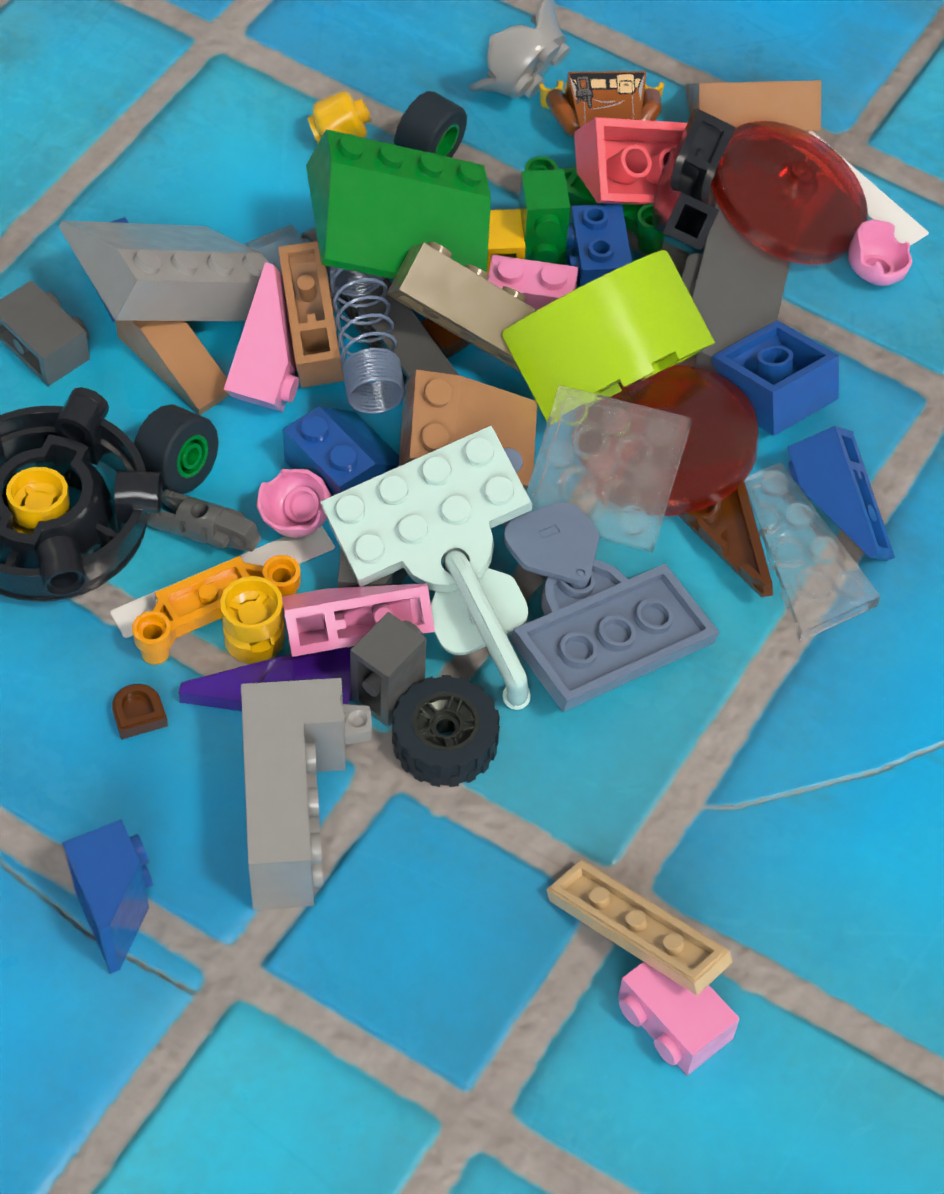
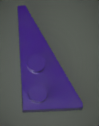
M354 646L292 657V654H287L181 682L178 692L179 701L186 704L242 711L241 684L341 678L343 704H351L350 650Z

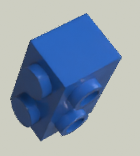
M622 204L571 206L566 249H571L572 256H568V266L578 267L577 288L632 262Z

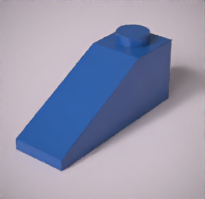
M833 426L788 446L787 449L791 461L788 463L789 472L793 481L800 486L801 490L870 558L885 561L895 558L853 431Z

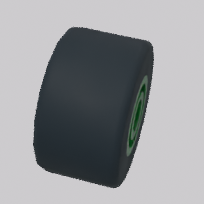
M426 91L419 95L403 114L396 129L394 144L452 158L464 137L467 127V114L464 108L433 91Z
M170 404L161 406L148 415L139 428L134 445L142 457L146 471L161 472L162 488L183 494L193 491L209 475L217 458L219 441L217 429L211 420Z

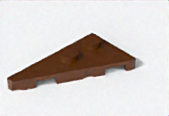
M739 461L653 477L655 494L761 598L773 596L771 576Z

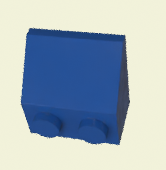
M778 320L712 356V363L742 416L772 436L777 435L839 399V355Z
M318 406L283 428L284 459L291 469H308L321 477L331 496L397 468L399 465V455L355 411Z
M122 819L62 842L74 891L110 974L121 969L149 909L146 888L153 886L149 870L146 866L149 860L144 845L138 834L129 837Z

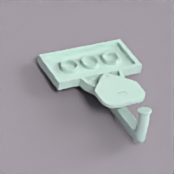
M492 426L320 501L322 510L360 587L402 568L406 570L414 582L418 584L427 583L429 590L436 591L431 602V610L435 629L434 633L440 645L447 652L454 655H467L487 647L506 685L502 694L506 706L514 710H520L528 705L531 693L528 688L527 676L507 637L512 635L514 628L526 623L528 606L512 576L489 569L488 567L492 561L494 548L491 528L531 511L532 502Z

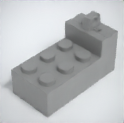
M341 678L241 684L248 866L253 910L314 906L313 887L323 886L317 772L346 770L345 745L372 739L370 707L343 704Z

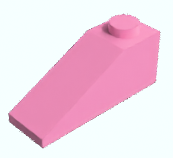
M265 262L224 390L233 398L284 412L286 403H291L295 398L299 378L295 376L297 369L283 277L273 264Z
M427 583L328 588L282 596L292 657L355 646L387 612H390L401 621H410L423 634L435 632Z

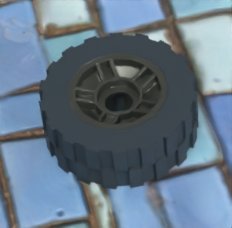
M442 675V677L433 678L431 676L424 678V681L419 684L414 683L408 688V692L405 695L402 694L398 699L397 709L394 708L392 715L393 752L396 759L401 761V767L406 773L410 772L413 774L414 779L420 782L431 783V786L440 787V785L456 787L460 783L466 781L469 783L475 780L476 776L480 773L484 774L489 768L490 761L495 759L499 742L500 716L498 710H495L494 700L490 695L487 696L485 694L484 688L480 685H474L469 682V679L463 677L453 678L451 675ZM451 729L454 730L451 735L447 736L438 733V731L443 733L449 732Z

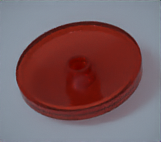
M754 121L735 128L711 183L715 198L731 224L757 247L790 262L818 265L833 262L846 255L855 232L862 222L867 221L868 209L862 186L844 159L819 138L785 123Z
M672 366L643 381L640 379L624 388L621 382H619L618 384L622 390L620 393L586 410L582 418L578 433V449L581 465L589 483L603 498L612 504L642 515L677 516L683 515L685 512L703 510L716 504L717 501L723 500L733 493L747 478L758 454L759 435L757 418L752 404L746 395L724 377L700 368Z

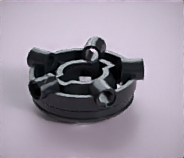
M75 388L70 393L64 406H34L0 415V595L17 600L46 602L72 598L98 588L116 576L134 557L145 535L148 513L160 514L162 505L161 472L146 471L142 457L134 443L122 430L105 419L109 412L107 401L91 389ZM99 461L107 464L117 472L115 478V504L103 476L93 466L98 465ZM35 463L36 467H47L56 470L65 478L69 487L76 488L82 492L79 501L70 511L56 519L39 521L34 532L30 535L12 530L14 516L7 508L6 490L7 484L17 474L16 472L20 467ZM116 516H117V522H118L119 533H117V532L114 531V528H115V517H116Z

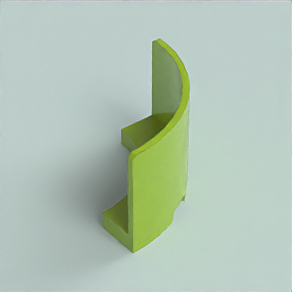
M660 250L633 261L573 290L509 326L502 333L503 339L549 427L572 419L620 393L622 390L618 384L619 382H621L624 388L640 379L643 381L715 344L666 250Z

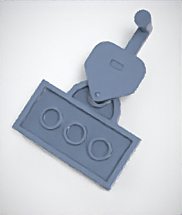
M504 448L517 473L523 465L521 455L515 449ZM556 502L502 523L505 527L503 534L504 544L519 565L527 571L540 574L545 580L541 593V609L544 616L514 628L510 641L562 712L715 643L719 631L666 564L628 579L616 567L595 559L600 538L599 531L586 514L576 505L567 502Z

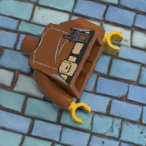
M646 71L568 72L565 94L563 92L562 80L556 81V88L552 89L544 87V83L539 84L540 104L542 107L550 110L568 136L574 137L576 130L595 117L655 121L661 112L664 83L659 82L658 87L647 86L645 84Z

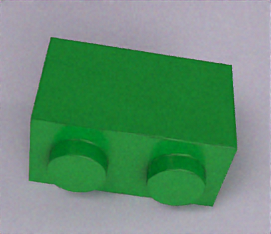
M564 169L521 171L519 209L521 211L525 240V260L565 265L570 203Z

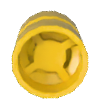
M31 467L21 470L7 484L8 510L13 513L12 530L32 535L39 521L56 519L70 511L68 485L65 478L56 470L47 467Z
M257 576L242 577L231 582L223 591L220 599L224 643L227 651L238 661L248 664L274 658L282 650L285 642L281 592L274 583L266 578Z

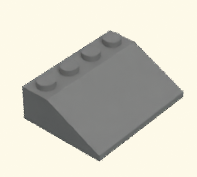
M62 220L59 225L61 232L115 321H246L265 262L269 263L262 253L206 226Z

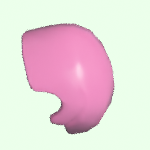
M876 219L861 223L850 242L848 260L854 272L865 281L873 285L888 286L903 280L913 263L909 252L910 243H899L894 235L895 226L890 222Z
M282 469L273 480L261 484L256 507L262 520L280 535L299 538L315 532L324 524L327 518L322 510L320 501L332 496L324 480L310 470Z

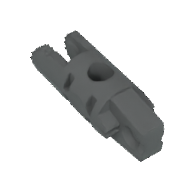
M167 489L162 494V502L171 511H175L176 514L160 511V514L149 513L147 518V524L154 529L189 538L190 540L216 548L225 549L230 547L253 552L261 540L256 524L246 519L243 513Z

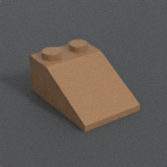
M417 369L414 371L404 386L405 396L403 398L398 467L492 426L503 449L512 448L521 455L523 465L520 471L517 472V475L524 489L530 490L533 487L537 402L460 375Z

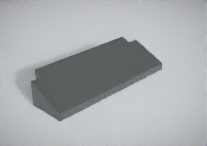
M746 162L743 163L740 176L726 168L724 169L723 176L714 175L710 186L708 203L710 206L718 209L719 212L702 247L704 249L703 254L695 253L688 256L682 276L688 292L715 341V344L697 353L693 378L720 384L724 383L712 363V356L778 320L805 198L804 194Z

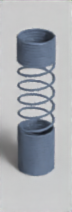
M327 266L330 291L334 296L333 310L337 314L335 318L336 328L340 332L338 342L342 349L341 362L343 365L347 401L353 409L362 413L375 414L391 410L402 402L405 396V387L400 358L393 353L397 347V340L393 335H390L394 329V322L387 316L391 311V304L384 299L388 292V287L383 282L385 277ZM379 286L383 287L381 297L366 295L376 290ZM342 294L353 297H362H358L349 302H346L343 299L339 298V295ZM364 299H377L366 304H353ZM337 300L344 304L340 310L337 308ZM380 301H383L386 305L384 315L369 313L360 315L352 320L342 315V312L348 306L368 307ZM367 317H379L371 321L357 322L359 319ZM340 318L348 322L343 328L340 326ZM382 319H386L389 322V330L386 333L372 331L355 338L345 333V330L351 324L369 325L377 323ZM371 335H382L373 339H361ZM343 336L351 340L346 346L343 345ZM386 336L392 340V348L390 350L375 347L363 349L354 354L347 351L355 341L371 343L382 340Z

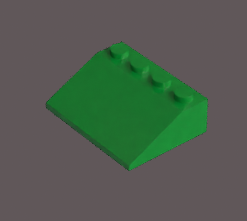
M325 130L306 164L321 265L395 279L411 247L423 242L426 244L428 242H435L448 249L452 253L450 258L464 267L466 264H470L487 273L491 195L484 165L397 146L392 143L362 138L352 134Z

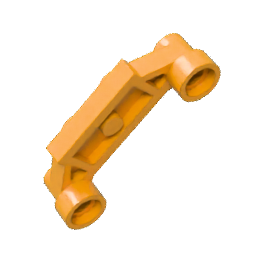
M276 555L268 559L264 566L244 563L242 558L238 556L155 592L156 605L153 611L140 614L132 625L134 642L137 648L141 650L143 660L152 665L165 662L170 655V648L176 638L221 619V596L227 586L235 580L250 576L266 578L277 586L282 596L297 594L301 584L299 563L288 555Z

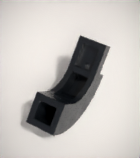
M700 109L693 110L677 147L670 150L657 185L652 209V222L655 230L695 249H702L719 212L718 209L710 206L708 203L710 186L735 130V126Z

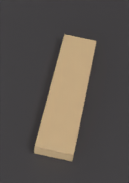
M582 859L546 889L551 903L696 996L733 963L730 950Z

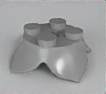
M554 0L540 1L536 15L531 17V22L536 25L535 28L515 25L490 36L487 53V64L490 69L487 72L488 78L481 79L475 84L470 83L468 88L471 91L497 92L514 99L524 94L531 98L540 90L539 84L545 82V79L542 78L544 73L551 65L554 67L558 66L571 49L565 44L566 37L561 32L558 24Z

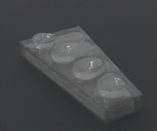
M781 462L744 477L759 536H762L767 549L766 557L771 570H775L782 587L781 596L786 609H790L794 618V629L799 642L877 607L880 599L879 593L800 487L793 481L791 475Z

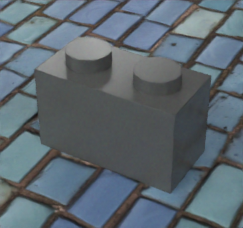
M31 280L0 299V341L47 386H50L90 360L87 342L90 335L86 326L78 317L74 316L71 318L62 309L54 294L49 291L44 292Z
M387 612L350 650L351 701L357 705L369 706L371 715L387 727L392 724L394 708L397 709V701L402 694L405 695L411 685L414 683L419 684L425 678L426 638L416 625L410 621H401L390 612Z

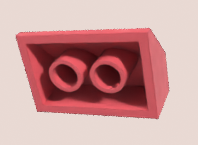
M595 117L574 132L577 174L597 203L651 204L654 202L657 185L670 150L677 147L687 123Z

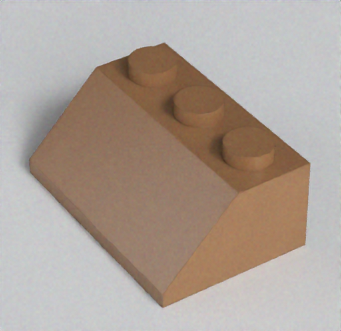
M821 80L686 84L690 116L694 109H700L735 126L733 133H744V140H769V132H784L785 140L809 139V131H821Z

